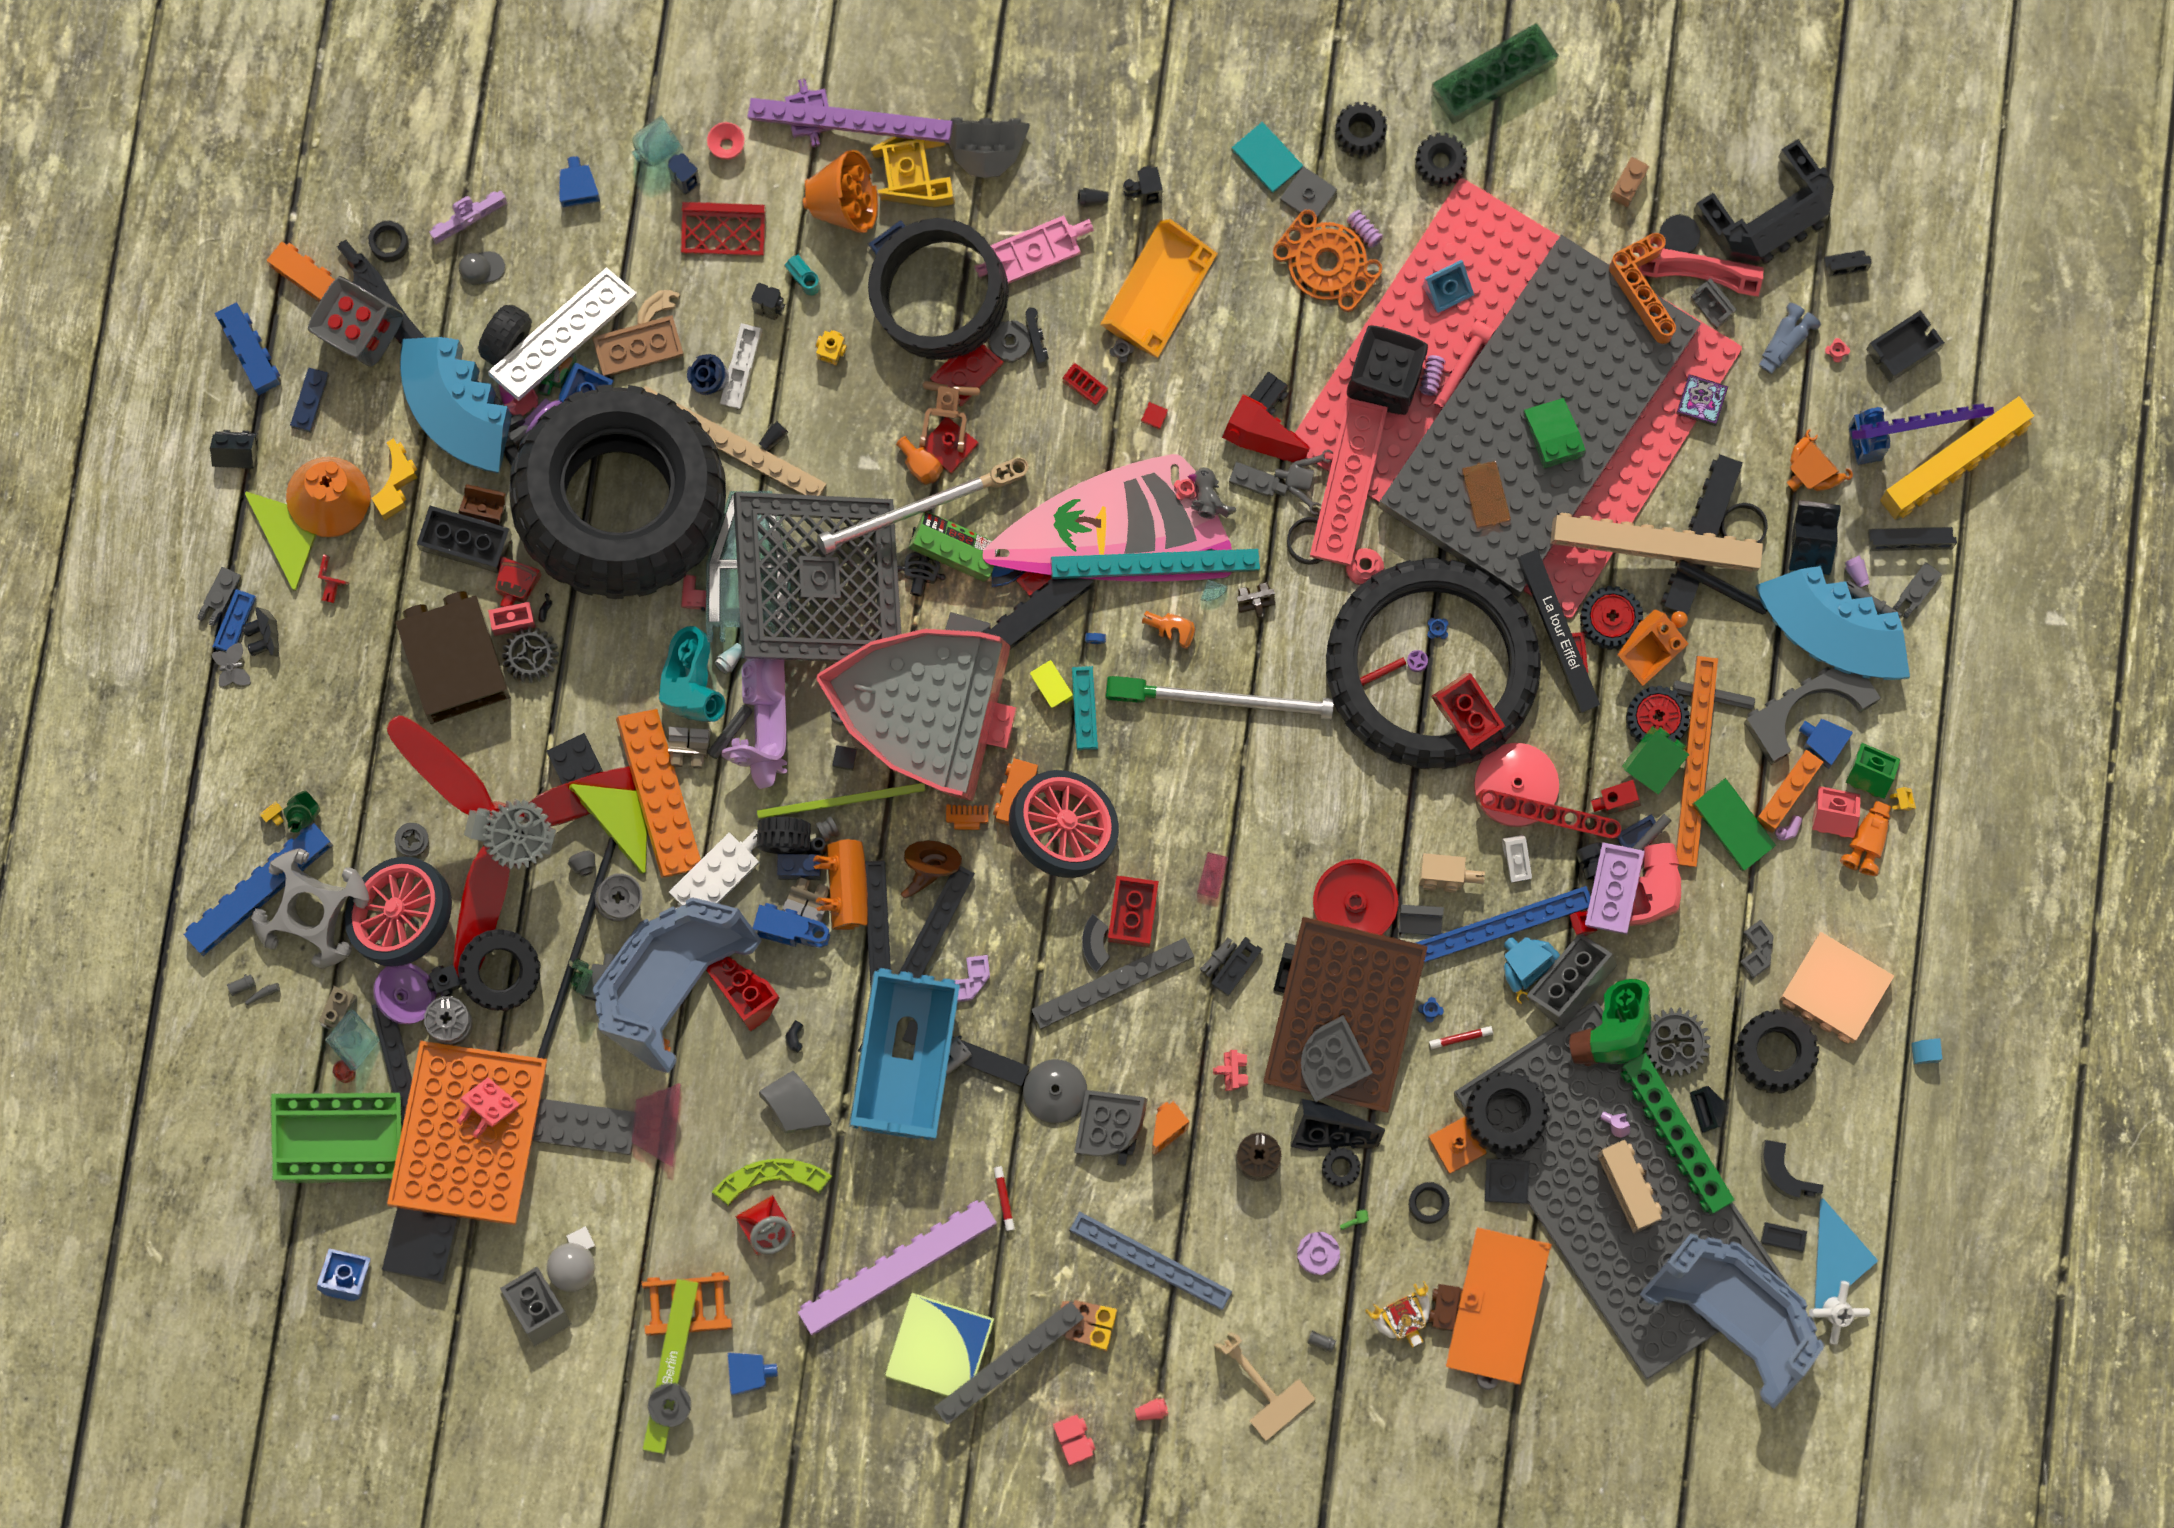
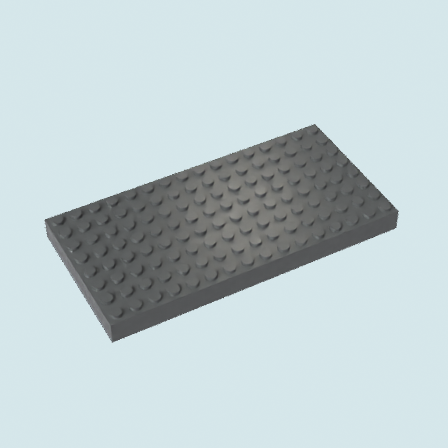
M1561 234L1380 500L1378 508L1466 563V565L1476 569L1479 568L1490 574L1491 578L1499 583H1503L1514 596L1519 598L1528 584L1517 557L1538 549L1541 559L1544 561L1555 545L1550 544L1554 517L1560 513L1572 514V517L1575 515L1699 330L1701 323L1656 295L1676 325L1671 341L1666 344L1658 343L1610 273L1609 264ZM1629 278L1627 279L1629 282L1635 283L1634 280ZM1639 295L1640 299L1646 300L1644 296ZM1649 312L1652 316L1657 317L1656 313ZM1661 329L1663 333H1669L1666 329ZM1564 398L1580 432L1586 451L1581 458L1543 469L1524 410Z

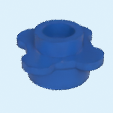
M1431 618L1428 620L1429 632L1427 635L1430 639L1435 637L1446 639L1448 637V632L1446 631L1448 621L1446 619Z
M1434 997L1428 998L1425 1004H1420L1418 1007V1011L1423 1013L1426 1017L1425 1020L1429 1023L1433 1022L1435 1017L1442 1015L1444 1009L1439 1006Z

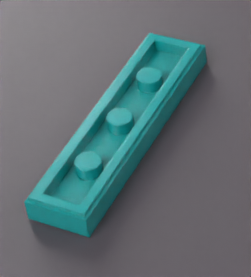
M1093 666L1072 667L1077 751L1098 750Z

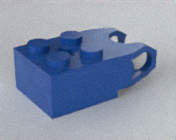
M1882 407L1860 411L1859 414L1854 415L1848 426L1857 465L1882 461L1890 448L1889 435L1865 439L1852 438V431L1859 430L1860 425L1872 424L1875 427L1876 422L1885 421Z
M765 903V906L759 905L753 925L754 931L760 938L796 947V944L799 943L821 948L828 945L831 936L829 929L824 923L797 915L798 912L792 909L778 910L776 905ZM820 931L824 933V936L822 938H815L814 934Z

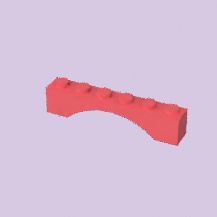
M1663 248L1659 257L1638 269L1642 275L1656 278L1663 276H1690L1706 280L1711 278L1714 282L1724 285L1737 293L1759 297L1764 267Z

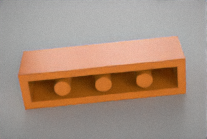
M281 241L266 260L269 267L320 302L335 279L331 277V273L326 268H318L314 265L315 261L309 256L305 255L303 257L297 253L299 250L291 243L286 245Z
M1808 750L1803 753L1757 818L1761 826L1772 834L1823 764L1822 760Z

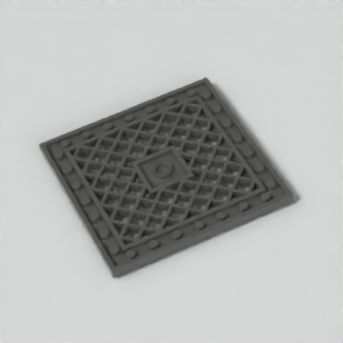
M735 492L733 494L742 658L838 662L871 641H875L878 636L879 639L901 634L895 523L859 537L861 542L858 545L852 540L845 542L852 549L848 555L840 548L842 544L835 546L836 550L825 555L821 551L819 544L810 537L814 531L818 535L824 533L819 527L823 521L831 528L829 533L832 534L833 532L841 531L839 526L843 522L848 527L855 525L851 520H860L857 523L859 524L893 511V499ZM772 516L782 517L778 521H776ZM792 517L802 518L798 522H796ZM764 518L772 525L769 531L760 524ZM812 518H821V519H820L817 523H815ZM784 519L792 526L788 532L780 525ZM831 519L841 520L837 524H835ZM804 520L812 527L808 533L800 526ZM775 529L783 536L779 542L771 535ZM794 530L803 537L798 543L790 536ZM758 531L763 535L760 540L758 538ZM872 534H873V542L869 539V537H870ZM765 539L774 546L769 552L761 545ZM785 540L793 547L789 553L781 546ZM804 541L813 548L809 553L801 547ZM864 543L872 550L868 556L860 549ZM775 550L784 557L780 562L771 555ZM795 551L801 555L796 560L791 556ZM816 551L821 557L812 555ZM759 552L764 556L761 561L759 557ZM835 552L843 559L840 564L838 557H831ZM854 553L863 560L859 565L851 559ZM873 555L875 564L870 560ZM766 560L775 567L771 572L762 565ZM786 560L794 567L790 573L782 566ZM845 563L854 570L850 575L841 568ZM865 563L873 571L869 576L861 569ZM777 570L785 577L781 583L773 576ZM796 571H797V580L793 577V575L795 574ZM760 572L765 576V578L762 581ZM856 573L864 580L860 586L852 579ZM874 575L876 578V584L871 580ZM840 576L844 579V581L841 584ZM767 580L776 587L771 593L764 586ZM787 581L796 588L792 593L783 586ZM847 583L855 590L850 596L843 589ZM866 584L874 591L870 597L862 590ZM778 590L786 597L782 604L774 597ZM797 592L798 599H806L802 604L793 597ZM762 593L767 597L763 602ZM857 594L865 601L861 606L853 600ZM876 595L877 604L872 600ZM842 596L846 601L840 606L835 600H839ZM815 599L825 601L820 605ZM769 600L777 608L773 613L764 606ZM789 601L797 608L793 614L784 607ZM808 602L817 609L812 615L804 608ZM828 603L836 610L832 616L824 609ZM847 604L856 611L852 616L843 609ZM867 604L875 611L871 617L863 610ZM779 611L787 618L783 624L775 617ZM799 612L807 619L803 625L795 618ZM818 613L827 620L823 625L815 619ZM763 614L767 617V619H766V621H765L764 623H763ZM838 614L846 620L843 626L834 619ZM858 614L866 621L862 627L854 620ZM877 615H878V624L874 621V619L877 617ZM770 621L778 628L774 634L766 627ZM789 622L798 629L794 634L786 628ZM809 623L818 630L814 635L805 628ZM829 623L837 630L833 636L825 629ZM849 624L857 631L853 637L845 630ZM868 625L877 632L873 637L864 630ZM780 632H782L786 637H776V636H777ZM800 633H802L806 638H796V637H797ZM821 633L826 639L816 637ZM841 634L845 639L836 638ZM859 635H861L865 640H855V639H856Z

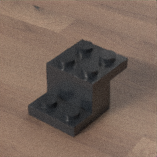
M1799 500L1792 531V552L1789 570L1796 571L1821 566L1824 575H1831L1838 543L1837 526L1841 505Z

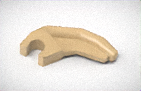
M671 290L656 292L644 301L637 316V324L649 322L658 311L675 309L676 305L669 300L671 298L679 299L680 294Z

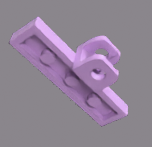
M502 191L492 192L480 203H473L471 198L466 196L454 203L452 209L455 214L450 217V220L445 223L436 224L430 231L435 244L440 243L506 205L507 201Z

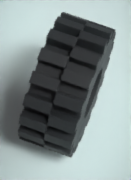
M1441 132L1436 133L1434 137L1432 134L1429 135L1427 140L1423 139L1421 141V145L1417 149L1415 169L1417 168L1418 176L1422 175V181H1429V185L1432 187L1434 184H1438L1437 188H1442L1444 184H1446V187H1449L1452 182L1454 184L1457 183L1459 177L1462 178L1468 160L1466 147L1463 148V142L1461 140L1458 142L1456 136L1453 135L1451 138L1449 133L1446 132L1444 136H1441ZM1445 154L1449 159V164L1444 168L1435 166L1433 163L1434 156Z

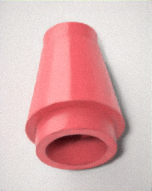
M1156 1398L1135 1408L1138 1421L1164 1419V1416L1168 1415L1164 1398Z

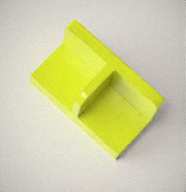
M1051 660L1030 672L1032 679L1040 690V694L1044 696L1051 708L1062 702L1068 703L1073 700L1072 692Z

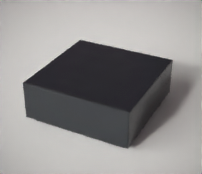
M836 745L832 767L853 771L857 749Z

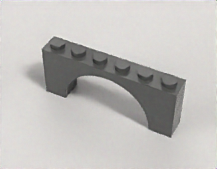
M1826 667L1818 673L1819 676L1812 680L1809 677L1800 683L1801 687L1794 690V688H1791L1782 694L1784 697L1776 700L1774 698L1765 704L1766 708L1760 711L1758 709L1751 711L1747 714L1748 718L1744 724L1770 765H1773L1788 756L1792 751L1787 742L1785 723L1789 710L1796 702L1812 694L1829 693L1846 699L1861 713L1880 700V696L1870 680L1863 678V675L1852 672L1847 674L1836 670L1835 667L1832 669Z

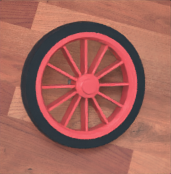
M1051 770L1032 777L1019 789L1010 807L1009 827L1014 843L1021 854L1032 865L1050 875L1063 878H1077L1088 875L1108 860L1116 846L1119 823L1114 806L1099 786L1080 774L1065 770ZM1052 790L1063 791L1062 809ZM1044 792L1051 807L1040 800L1037 795ZM1069 794L1081 800L1073 811L1068 810ZM1084 802L1092 812L1077 817L1074 812ZM1030 803L1045 815L1029 812ZM1096 818L1099 828L1078 822ZM1029 820L1048 824V826L1032 830ZM1052 831L1048 836L1049 842L1046 846L1036 837V835ZM1083 833L1099 836L1098 844ZM1058 837H1060L1059 855L1047 848ZM1066 839L1076 858L1065 857ZM1077 840L1092 852L1084 856Z
M406 856L391 858L379 863L362 877L370 898L368 905L365 909L359 908L353 902L354 897L350 896L345 913L346 932L355 949L368 960L390 967L412 963L428 953L444 934L451 916L452 897L445 878L427 862ZM405 877L399 894L397 879ZM414 878H421L419 883L411 890ZM389 883L392 893L391 899H388L381 892ZM428 887L430 890V894L418 898L420 894ZM377 894L386 901L385 906L371 905ZM430 903L428 913L412 911ZM369 910L384 912L380 915L367 919ZM414 917L426 918L420 929L417 928L419 922ZM406 923L416 931L408 940L404 926ZM380 924L369 936L367 929ZM398 929L400 944L392 946L396 931ZM386 932L382 946L376 945L375 943Z

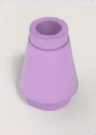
M1860 555L1844 562L1846 571L1858 587L1870 583L1864 559L1862 560Z

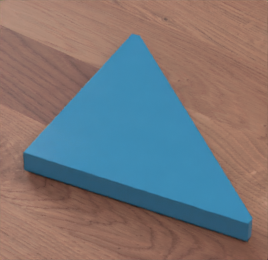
M1824 1198L1819 1201L1814 1309H1823L1826 1300L1831 1297H1838L1841 1281L1849 1282L1850 1286L1878 1262L1877 1258Z

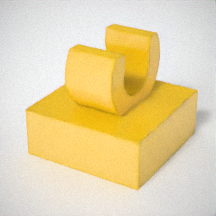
M1911 788L1896 789L1897 794L1890 795V799L1898 798L1899 800L1898 805L1892 806V809L1906 811L1916 809Z
M277 801L260 813L265 822L272 819L277 826L284 822L278 814L283 809Z

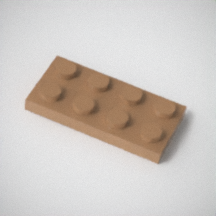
M673 315L592 337L602 374L605 377L684 356Z

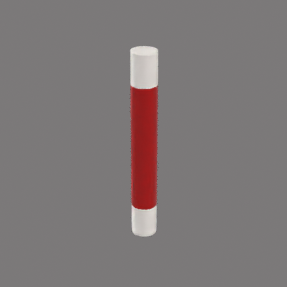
M1489 1026L1429 1041L1431 1049L1492 1035L1493 1030Z
M1002 1166L995 1167L994 1173L1006 1231L1015 1230Z

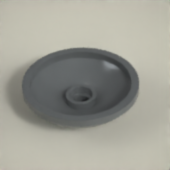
M1059 1059L1046 1060L1036 1065L1027 1075L1023 1088L1024 1100L1030 1112L1038 1119L1048 1123H1063L1074 1118L1082 1110L1087 1083L1081 1071L1070 1062ZM1053 1086H1058L1060 1090L1057 1093L1052 1092L1051 1088Z

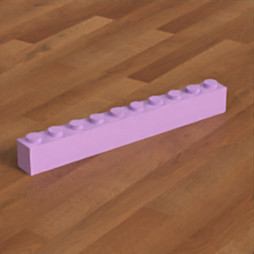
M978 1200L972 1202L967 1206L968 1210L960 1214L958 1211L949 1216L948 1219L950 1221L942 1225L940 1222L931 1227V1232L925 1236L919 1234L911 1240L912 1244L907 1247L904 1245L897 1247L893 1250L894 1254L892 1256L879 1258L874 1262L875 1266L872 1268L864 1267L855 1273L857 1277L852 1280L846 1278L837 1284V1289L832 1292L828 1289L819 1295L820 1299L812 1303L810 1300L801 1305V1310L798 1311V1314L811 1336L996 1226L997 1222L985 1202L981 1201L979 1203Z

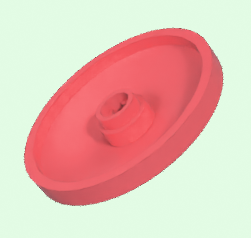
M1509 743L1502 745L1495 752L1493 751L1483 758L1475 775L1474 791L1476 799L1481 790L1490 789L1554 805L1559 792V778L1554 764L1541 750L1524 743ZM1514 780L1521 781V785H1515ZM1490 793L1485 794L1483 797L1485 805L1490 804L1493 800ZM1511 798L1506 799L1503 803L1506 810L1513 806ZM1531 803L1524 806L1525 814L1532 813L1533 805ZM1480 806L1492 820L1505 826L1524 827L1538 822ZM1552 808L1546 809L1544 812V816H1546Z

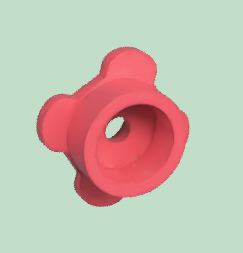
M1836 338L1830 346L1825 348V353L1831 355L1834 362L1839 363L1842 361V357L1850 353V348L1841 339Z
M1177 480L1174 483L1178 500L1195 498L1196 492L1194 491L1195 486L1192 480Z

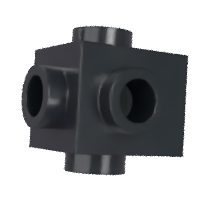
M441 965L433 968L432 972L429 973V980L426 981L430 993L434 992L435 997L440 995L441 997H448L454 993V990L459 989L461 985L454 965L445 968Z

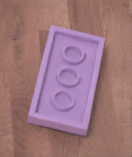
M1602 843L1585 926L1627 935L1645 851Z

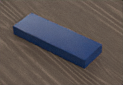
M238 589L235 590L213 648L226 652L229 647L239 642L243 632L242 626L247 623L257 598L255 595Z

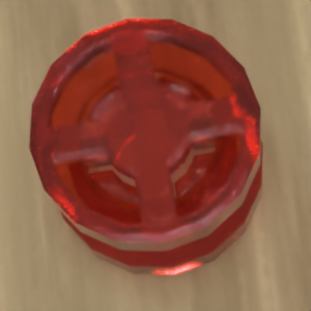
M340 1060L334 1064L333 1074L338 1081L349 1083L355 1078L356 1069L350 1061Z

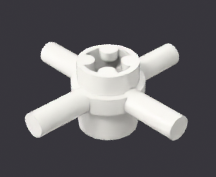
M1841 1281L1838 1298L1831 1297L1826 1300L1823 1309L1809 1310L1810 1317H1827L1833 1323L1830 1336L1831 1344H1838L1841 1327L1848 1326L1854 1317H1869L1870 1315L1868 1308H1852L1846 1302L1850 1284L1846 1281Z

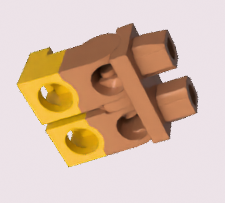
M1074 1300L1073 1304L1083 1315L1084 1319L1062 1336H1065L1066 1340L1107 1352L1117 1309ZM1062 1301L1061 1308L1070 1301ZM1092 1325L1104 1327V1328H1106V1329L1099 1328V1327H1095V1326H1092Z

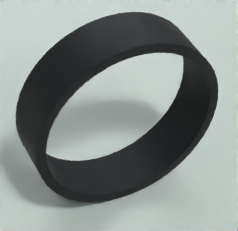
M1738 503L1730 507L1725 512L1720 525L1722 537L1727 536L1724 528L1725 517L1735 509L1747 508L1756 512L1762 519L1764 532L1763 536L1757 541V543H1761L1768 529L1767 518L1763 511L1750 503Z
M1306 517L1296 521L1291 526L1287 536V548L1290 555L1296 561L1312 565L1323 560L1301 558L1292 550L1290 545V534L1294 528L1302 523H1318V518Z

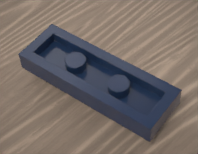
M308 367L291 420V428L312 432L329 378L328 372Z

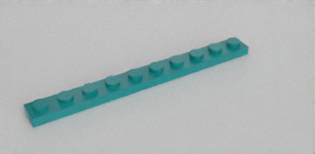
M1258 549L1054 556L1050 558L1052 579L1260 570Z

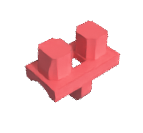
M1237 1050L1223 1053L1224 1066L1213 1068V1074L1225 1075V1091H1233L1247 1086V1074H1238V1067H1245L1247 1065V1055L1237 1053Z

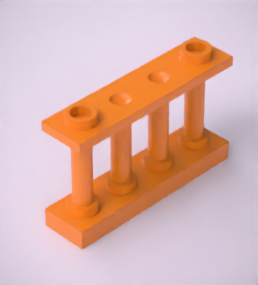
M724 1272L711 1273L712 1277L683 1279L698 1282L694 1303L695 1318L690 1323L689 1333L733 1329L732 1319H727V1315H725L723 1282H730V1277L724 1275ZM660 1277L647 1278V1282H642L644 1289L650 1288L652 1321H650V1325H645L646 1336L666 1335L668 1323L663 1324V1321L660 1320L658 1288L671 1287L673 1301L677 1279L660 1281ZM714 1283L716 1316H714V1320H706V1317H703L701 1284Z

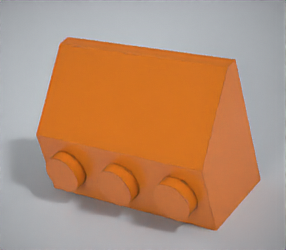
M1174 1101L1170 1104L1165 1102L1157 1109L1152 1154L1154 1156L1188 1130L1190 1121Z

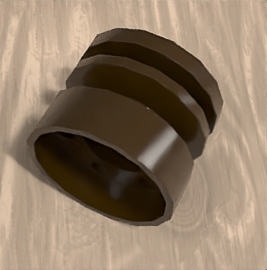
M1260 1132L1248 1135L1239 1144L1236 1154V1166L1239 1172L1248 1180L1255 1182L1266 1181L1273 1177L1281 1162V1147L1277 1140L1268 1134ZM1255 1152H1263V1160L1260 1158L1254 1159Z

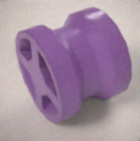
M1415 650L1408 655L1407 664L1413 672H1422L1427 667L1428 658L1423 651Z

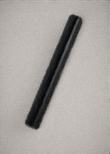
M1685 560L1678 562L1677 571L1761 615L1767 613L1768 610H1765L1761 600Z

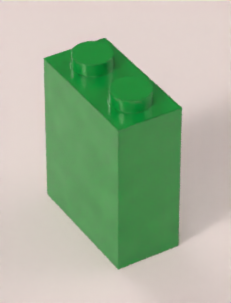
M1652 726L1622 767L1626 772L1659 795L1689 756V753L1685 750L1687 746L1678 739L1675 742L1669 738L1670 734L1661 727L1656 729Z

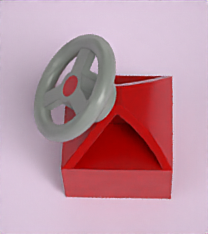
M773 1195L735 1216L757 1256L761 1254H774L781 1251L789 1243L791 1237L795 1236Z

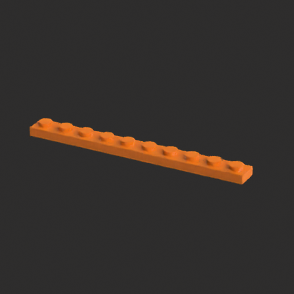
M1697 656L1695 662L1686 748L1689 756L1685 760L1676 853L1680 866L1697 867L1702 817L1692 803L1701 797L1705 790L1718 658Z

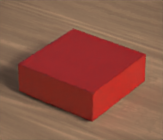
M1149 402L1141 422L1160 430L1168 409Z

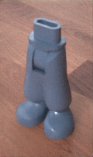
M1790 302L1786 306V311L1789 315L1781 320L1773 338L1762 354L1763 359L1759 366L1770 374L1776 368H1780L1793 351L1807 338L1809 329L1817 330L1821 326V322L1809 312L1805 314L1801 323L1795 326L1796 322L1805 313V310L1797 304Z

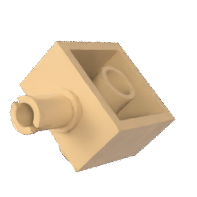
M1423 853L1420 861L1418 886H1423L1424 890L1430 891L1436 890V888H1444L1445 892L1455 893L1457 890H1461L1465 882L1484 885L1485 871L1466 870V857Z

